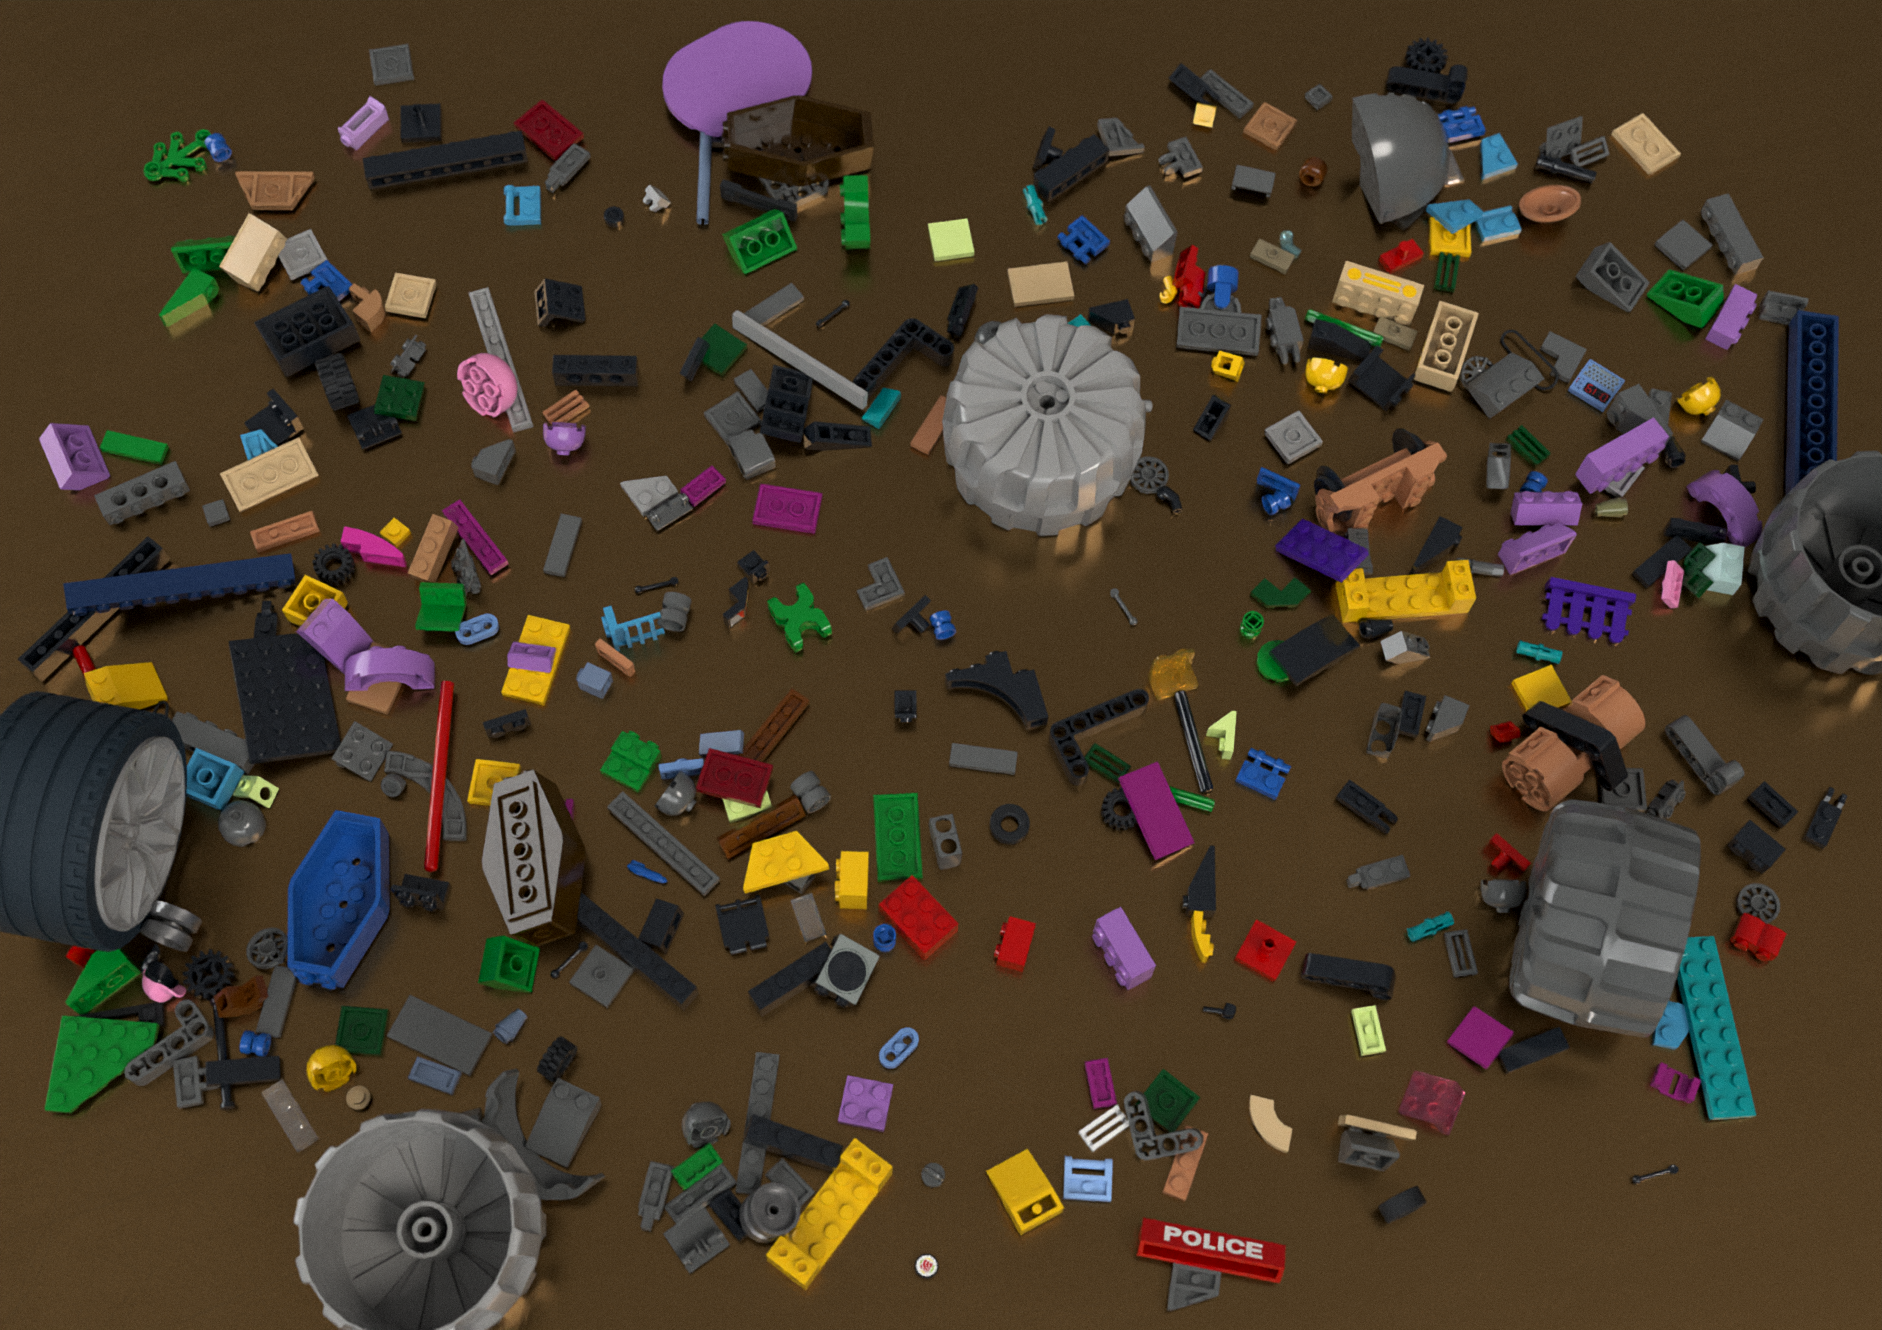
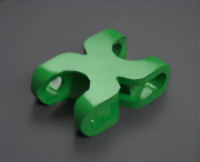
M803 582L796 585L798 601L794 605H783L777 597L767 600L768 609L776 624L785 626V638L794 652L803 650L801 633L804 630L814 629L824 638L832 634V628L827 617L821 609L814 608V596Z

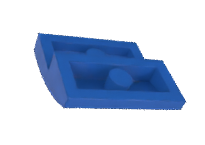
M1261 467L1257 477V484L1273 491L1279 490L1286 493L1293 500L1296 499L1301 484Z

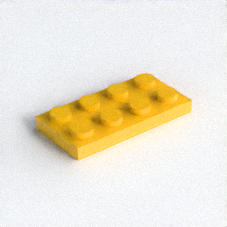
M531 615L527 616L519 642L555 647L556 653L550 673L509 668L501 691L502 696L545 706L571 629L569 624Z

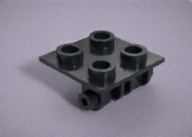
M375 404L347 415L362 450L402 434L395 417L374 414Z

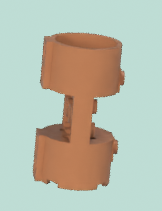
M1601 675L1583 690L1564 710L1609 730L1616 737L1620 750L1645 728L1643 712L1635 699L1620 686L1619 681L1605 675ZM1539 727L1509 753L1510 755L1502 762V770L1509 785L1512 788L1516 786L1519 792L1524 795L1521 799L1540 811H1548L1583 782L1584 773L1593 766L1589 754L1564 744L1558 739L1556 733L1543 727Z

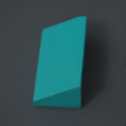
M883 387L862 417V420L880 429L900 401L901 392Z

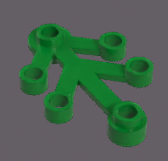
M206 129L197 131L195 134L196 140L179 151V145L184 143V138L180 132H173L170 136L171 144L167 159L162 162V156L167 154V148L162 142L156 143L153 147L154 155L152 161L144 166L143 172L145 177L151 181L159 180L162 177H176L180 182H186L190 178L187 169L179 168L175 170L167 168L176 165L194 167L197 171L205 170L207 165L203 158L185 157L200 147L207 148L205 140L211 135L210 131Z

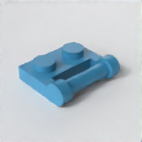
M506 185L504 187V195L506 196L504 223L509 226L541 224L540 186L515 187L513 185ZM520 196V216H515L514 197Z

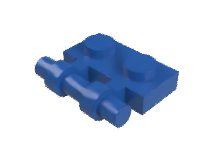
M1464 106L1460 107L1459 110H1446L1438 114L1440 120L1445 121L1442 124L1446 131L1448 143L1485 134L1486 129L1480 116H1471L1476 113L1474 106L1469 108Z
M1083 215L1068 226L1067 231L1070 233L1068 236L1061 232L1057 237L1062 242L1061 245L1065 249L1071 250L1074 253V257L1077 260H1081L1084 264H1087L1091 259L1086 253L1090 251L1096 256L1109 246L1110 240ZM1076 240L1082 244L1080 248L1074 243Z
M328 260L311 271L314 277L313 280L309 281L307 278H304L301 281V284L305 287L304 290L309 295L319 291L318 287L321 285L324 288L329 286L339 301L350 293L349 288L353 285Z
M1250 748L1248 756L1254 758L1255 761L1254 763L1247 760L1244 761L1235 782L1276 800L1285 781V778L1279 776L1278 773L1282 771L1288 774L1291 766L1284 763V760L1280 758L1275 759L1266 755V752L1261 749L1258 751ZM1261 762L1273 767L1272 772L1260 767Z

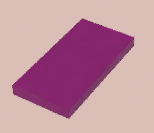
M1158 762L1118 778L1155 860L1195 843Z

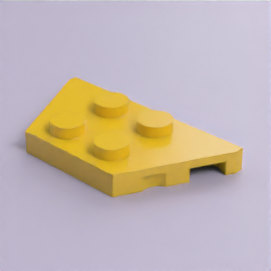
M797 831L753 843L743 889L745 893H749L828 870L829 865Z

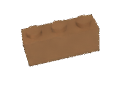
M432 514L408 571V574L415 580L436 583L459 528L453 521Z

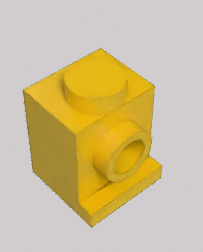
M1219 351L1218 356H1214L1211 368H1213L1215 375L1238 382L1245 362L1243 357ZM1231 365L1229 370L1224 369V367Z

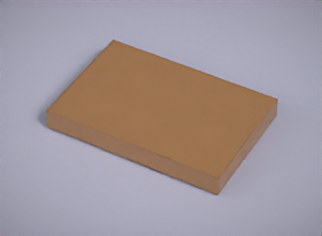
M372 642L370 645V647L380 646L382 648H391L375 642ZM379 682L368 687L366 691H349L346 701L388 715L402 683Z

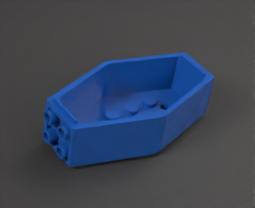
M335 810L290 880L288 886V968L294 974L293 976L302 984L313 985V983L322 984V987L335 990L336 987L344 988L388 917L390 910L389 832L380 818ZM359 858L361 860L360 864L353 865V860ZM342 901L348 902L346 908H340ZM330 944L335 945V949L332 952L327 951V946Z

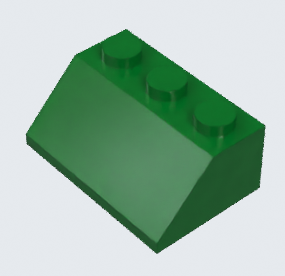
M777 209L722 234L730 254L743 274H747L798 249L783 212Z
M236 236L179 241L172 246L171 252L183 274L190 273L193 268L201 272L222 270L219 266Z

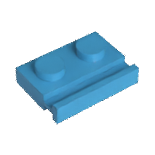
M1512 206L1485 211L1482 217L1475 220L1482 242L1520 234L1521 231L1516 215L1512 212Z

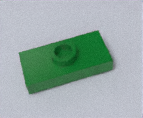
M708 1143L670 1172L685 1191L723 1163V1160L711 1143Z

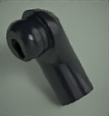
M1162 486L1161 489L1157 490L1159 499L1164 500L1167 498L1170 501L1173 513L1183 511L1180 497L1168 486Z

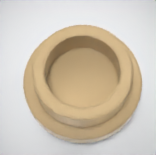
M363 1086L351 1088L346 1096L347 1104L355 1110L365 1108L371 1099L370 1092Z

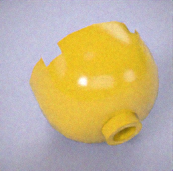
M1312 358V361L1310 359L1307 360L1305 375L1309 384L1316 387L1315 391L1327 393L1328 390H1335L1344 383L1348 367L1341 363L1337 367L1332 360Z
M1713 376L1706 379L1708 381L1706 384L1703 385L1700 382L1681 395L1684 398H1677V401L1686 412L1692 415L1704 413L1706 416L1716 410L1715 405L1720 400L1721 392Z
M327 1045L318 1048L310 1056L307 1062L306 1073L315 1090L318 1091V1088H323L325 1092L332 1091L350 1080L348 1076L352 1071L355 1074L356 1063L345 1048L338 1045Z

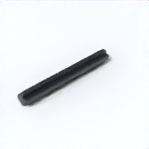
M1177 691L1174 698L1201 792H1211L1213 785L1186 691Z

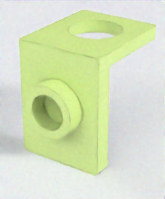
M242 775L233 796L251 798L266 808H270L279 788L259 776ZM263 787H267L270 791V795L266 800L260 797V790Z

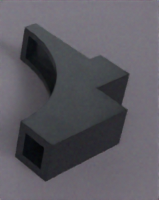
M993 651L985 656L983 665L977 663L966 669L956 668L945 673L947 689L973 688L999 697L1016 711L1026 730L1047 725L1048 713L1035 670L1028 671L1023 669L1013 674L1006 651Z

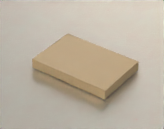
M1644 113L1614 129L1612 132V136L1648 175L1676 160L1681 154Z
M1067 262L1008 269L1007 273L1014 307L1074 300Z
M1342 1115L1338 1120V1125L1358 1128L1371 1133H1381L1406 1141L1416 1139L1417 1131L1352 1115Z

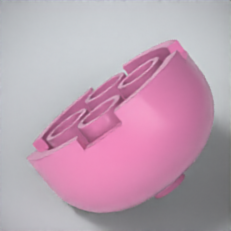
M480 353L466 359L459 365L457 379L461 380L465 390L462 394L468 404L479 414L496 417L512 406L517 396V381L513 371L504 360L493 354Z

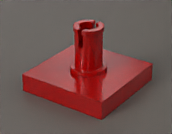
M1256 919L1234 960L1275 982L1296 941Z

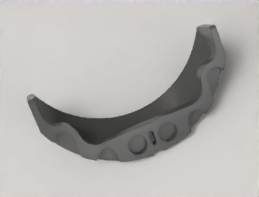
M517 1068L504 1071L487 1089L485 1098L487 1097L485 1116L482 1123L494 1128L525 1159L536 1178L535 1184L540 1199L563 1200L575 1198L605 1177L603 1173L580 1176L562 1172L547 1164L536 1153L525 1148L527 1140L520 1128L515 1106V1091L519 1071Z

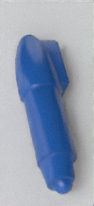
M631 860L627 865V868L636 875L663 884L667 882V879L662 874L647 869L645 864Z

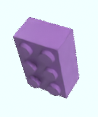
M1119 907L1098 918L1092 937L1096 945L1103 948L1107 964L1109 966L1113 965L1117 972L1115 976L1121 986L1124 985L1128 991L1150 979L1156 965L1122 908Z

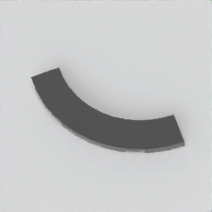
M387 751L385 774H396L412 780L431 794L433 765L410 754ZM446 777L442 814L443 839L447 841H467V820L464 807L454 786Z

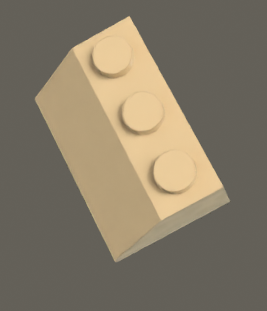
M248 214L219 267L237 283L258 292L265 283L269 271L275 265V261L284 248L287 238L267 223Z

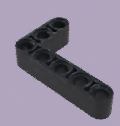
M909 318L904 321L858 373L853 383L859 387H865L864 390L868 392V400L913 348L937 364L949 366L954 359V345L921 321Z
M1135 689L1060 720L1051 726L1049 742L1071 784L1076 786L1084 784L1089 772V766L1076 741L1143 714L1149 702V695L1146 691ZM1139 699L1143 704L1137 705L1133 700ZM1114 708H1121L1124 712L1117 713L1114 711ZM1094 716H1101L1104 720L1097 721L1094 719ZM1081 724L1084 726V728L1077 729L1074 727V725ZM1056 732H1061V733H1063L1065 736L1062 737V738H1059V737H1056V736L1054 735V733H1056ZM1071 751L1074 755L1068 757L1063 752ZM1081 770L1084 774L1077 776L1073 771Z
M1538 701L1522 715L1524 722L1531 729L1537 730L1539 727H1543L1556 733L1558 739L1564 744L1589 754L1597 780L1605 790H1614L1628 777L1617 739L1609 730L1543 701Z

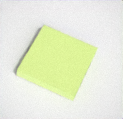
M968 219L928 224L934 261L974 256Z

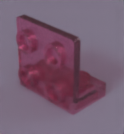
M1414 1071L1399 1113L1433 1123L1440 1133L1450 1135L1465 1092L1456 1081Z

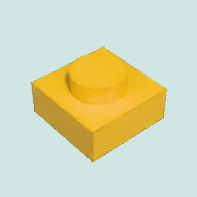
M1197 103L1193 124L1212 127L1216 106Z
M393 518L379 533L385 540L397 548L411 534V531L396 518Z

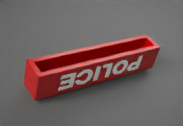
M1143 1218L1137 1256L1280 1283L1285 1269V1245L1155 1219Z

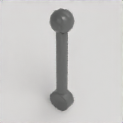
M1111 589V597L1116 598L1130 619V624L1136 625L1138 620L1132 616L1119 597L1118 589Z

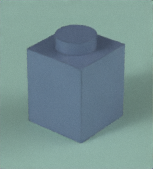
M588 662L584 668L579 670L576 677L579 689L601 699L604 698L613 682L610 672Z

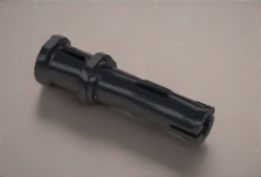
M1543 152L1539 153L1534 167L1537 170L1541 168L1550 171V174L1553 175L1559 173L1591 184L1594 182L1597 174L1596 171L1562 162L1559 157L1546 156Z

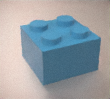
M196 748L187 765L186 796L222 811L229 802L244 771L232 762Z

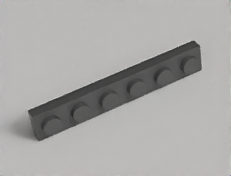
M623 791L607 806L608 811L703 896L720 881V878Z
M756 1052L744 1135L753 1114L771 1120L780 1059L778 1054ZM743 1142L736 1194L750 1195L761 1187L766 1150Z

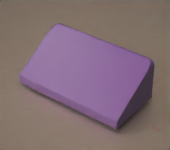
M513 642L507 654L508 667L550 673L556 648Z

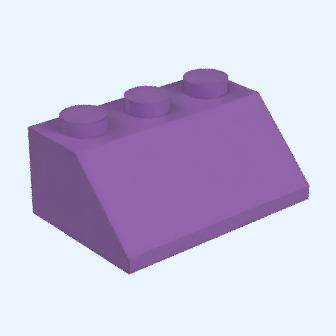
M50 423L39 438L61 490H82L110 477L89 426Z
M1560 523L1552 526L1547 524L1537 532L1532 533L1530 531L1523 534L1519 539L1505 541L1498 555L1508 573L1512 575L1566 553L1577 534L1574 530Z

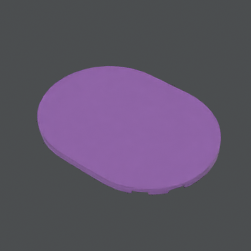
M744 21L732 23L685 46L670 59L663 75L664 99L672 114L685 126L692 130L696 129L705 132V135L720 137L723 132V121H726L728 112L793 95L805 96L811 84L812 65L803 45L787 31L763 22Z

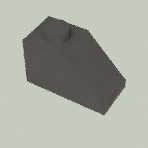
M508 439L481 449L478 456H475L471 463L475 477L498 485L516 451L513 440Z

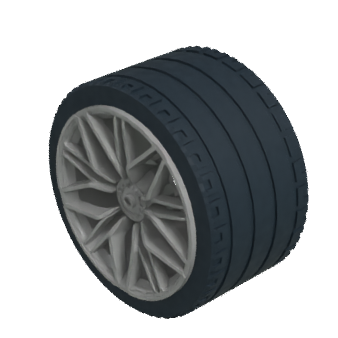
M42 691L23 695L0 715L1 932L104 952L116 951L122 948L140 932L144 921L150 918L149 912L154 902L159 901L169 878L180 841L186 806V754L181 735L169 717L161 713Z

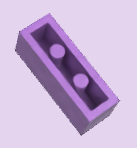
M1735 284L1705 339L1728 350L1732 343L1736 345L1741 336L1739 330L1744 329L1749 321V318L1746 317L1747 314L1751 315L1757 305L1754 303L1757 294Z
M1571 491L1515 492L1510 514L1515 525H1554L1557 523L1562 525H1578L1582 502L1578 493Z

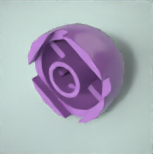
M552 422V426L543 423L544 441L551 449L557 450V454L570 455V451L577 450L582 446L586 434L585 425L581 424V428H576V423Z

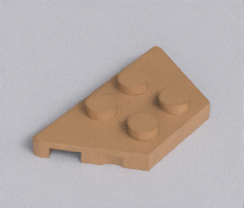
M235 172L252 210H293L315 179L314 172Z

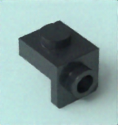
M894 690L895 718H899V722H912V718H917L916 690Z

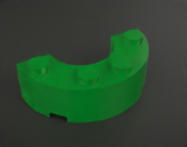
M868 175L844 176V184H840V196H844L845 212L841 213V225H845V229H841L842 245H846V249H870Z

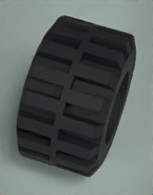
M338 353L316 360L315 366L330 407L335 411L359 403V396L344 356Z

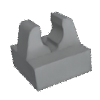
M649 185L644 190L646 195L643 202L649 205L653 201L652 206L649 208L653 212L658 211L662 207L667 208L671 203L660 189Z

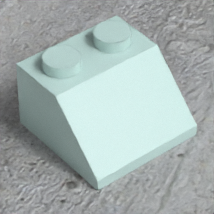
M1727 543L1705 546L1716 555L1701 571L1714 582L1707 590L1733 595L1742 584L1744 547Z

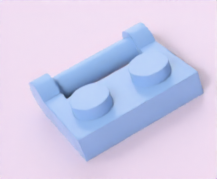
M1065 1156L1063 1199L1111 1202L1112 1159L1105 1158L1104 1161L1072 1159V1156ZM1072 1168L1104 1170V1176L1072 1174Z

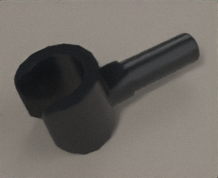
M1226 1003L1223 1009L1203 1006V1012L1215 1013L1227 1020L1234 1018L1237 1011L1236 1006L1230 1003Z

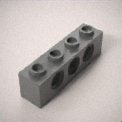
M174 461L94 496L103 517L109 525L120 523L133 515H139L154 506H160L170 499L181 497L189 492L190 489L177 462Z

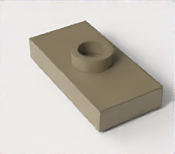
M1259 239L1250 254V258L1286 274L1295 259V255Z
M1381 316L1373 331L1376 334L1382 335L1384 341L1410 351L1418 333L1416 330Z

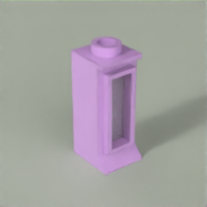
M369 96L367 103L341 128H338L342 143L347 147L351 146L358 150L389 120L385 106Z

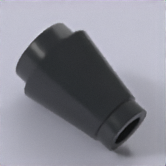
M1671 436L1664 448L1665 463L1671 468H1677L1685 463L1686 454L1675 440V437Z
M1365 618L1359 624L1361 636L1367 639H1372L1393 630L1391 619Z

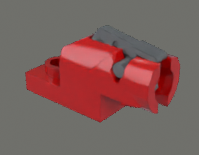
M1194 245L1180 252L1172 285L1180 289L1179 307L1199 309L1207 292L1204 286L1206 272L1195 265L1198 248Z

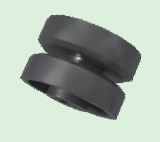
M155 901L149 912L154 919H146L140 932L149 939L164 946L187 952L193 941L187 933H196L202 920L180 907L162 901Z
M772 1182L762 1185L744 1199L740 1208L739 1219L743 1230L750 1238L757 1242L770 1243L777 1241L780 1236L786 1235L796 1227L800 1218L801 1207L797 1196L789 1187L781 1183Z

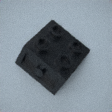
M544 278L534 291L538 326L546 327L554 317L584 322L585 310L582 286Z
M271 389L266 393L270 400L268 406L245 421L244 424L250 432L261 429L273 443L280 446L304 428L296 413L274 389Z
M405 874L402 885L392 884L391 890L401 905L411 908L414 905L422 906L424 910L435 912L436 909L444 910L450 883Z

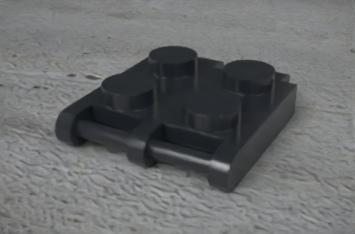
M760 894L755 895L756 898L743 901L737 899L734 903L720 906V904H715L725 949H730L731 955L746 952L745 944L750 943L751 950L767 947L765 939H769V933ZM757 902L755 905L741 907L742 905ZM737 907V909L721 912L724 909Z

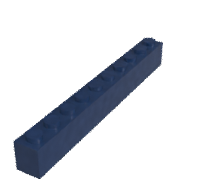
M289 553L63 583L69 614L84 616L87 615V612L91 611L106 613L113 608L128 610L134 608L133 606L142 604L144 607L155 606L157 602L164 601L167 604L179 602V599L188 598L190 601L202 599V596L209 595L216 598L224 596V593L231 592L234 594L247 593V590L266 591L269 590V587L278 586V588H289L292 586L291 584H296L292 556Z

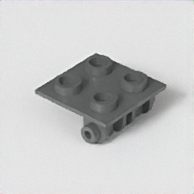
M1580 116L1547 128L1546 142L1539 146L1540 152L1553 158H1560L1571 154L1568 153V149L1581 144L1583 117Z
M462 539L459 547L456 549L454 558L451 560V568L456 573V583L464 584L465 594L467 595L470 591L472 594L480 592L481 584L478 574L475 572L476 567L473 557L469 555L465 540Z
M354 721L331 759L336 761L335 764L340 768L346 767L371 782L386 757L387 751L390 750L393 744Z
M705 1207L679 1227L674 1225L663 1233L689 1273H692L730 1245Z

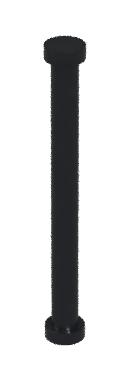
M212 998L210 999V1005L213 1006L218 1061L228 1060L224 1018H219L215 1000ZM221 1086L222 1103L220 1104V1109L230 1110L235 1108V1102L232 1101L231 1086Z

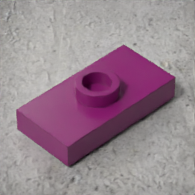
M710 466L681 488L680 493H685L689 499L688 501L695 507L724 485L726 479L713 466Z
M1108 1058L1085 1061L1084 1065L1093 1109L1117 1105Z

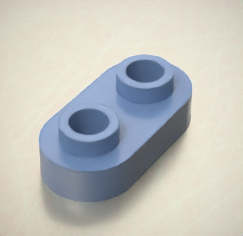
M483 614L462 622L459 631H455V634L461 644L470 645L495 635L499 630V623L494 615ZM492 625L490 629H485V626ZM466 633H471L469 637H464Z
M909 1027L899 1030L881 1048L879 1052L880 1063L889 1069L898 1067L917 1048L919 1043L918 1033ZM910 1038L912 1042L907 1045L903 1043V1039ZM888 1054H893L895 1056V1059L889 1061L886 1058V1056Z

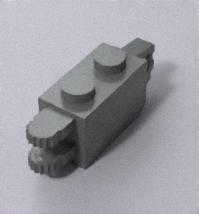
M1282 297L1272 298L1269 300V315L1265 319L1266 328L1271 333V346L1275 347L1276 355L1279 354L1282 364L1288 363L1287 353L1291 352L1294 361L1300 362L1299 351L1304 340L1296 311L1290 306L1286 307Z

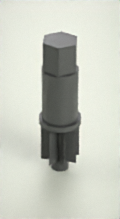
M1459 557L1456 559V561L1468 560L1471 574L1503 576L1504 565Z

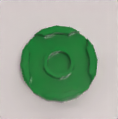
M1282 640L1267 642L1257 654L1256 665L1259 672L1264 678L1275 680V682L1290 680L1269 655L1270 650L1284 642Z

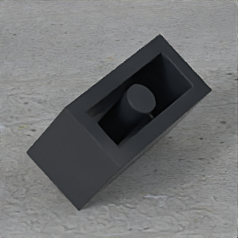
M1751 820L1743 825L1727 844L1735 855L1745 859L1752 869L1759 871L1761 874L1766 872L1786 850Z

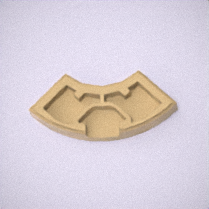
M1250 1095L1249 1112L1253 1125L1265 1142L1275 1149L1287 1153L1289 1151L1292 1128L1284 1125L1277 1118L1274 1111V1100Z

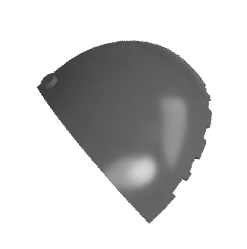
M1389 92L1387 96H1378L1377 93L1353 98L1352 142L1360 156V187L1379 223L1392 221L1417 211L1439 193L1449 173V144L1446 131L1438 114L1426 102H1420L1415 97L1406 94L1396 96L1394 93Z

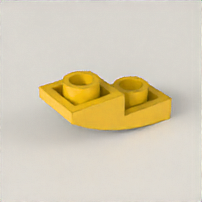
M1194 911L1191 917L1192 939L1200 961L1206 963L1208 957L1213 954L1214 943L1210 942L1209 934H1201L1205 933L1206 920L1203 919V912Z

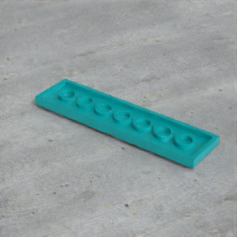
M1688 937L1677 979L1688 1020L1690 1037L1709 1120L1756 1116V1111L1715 937Z

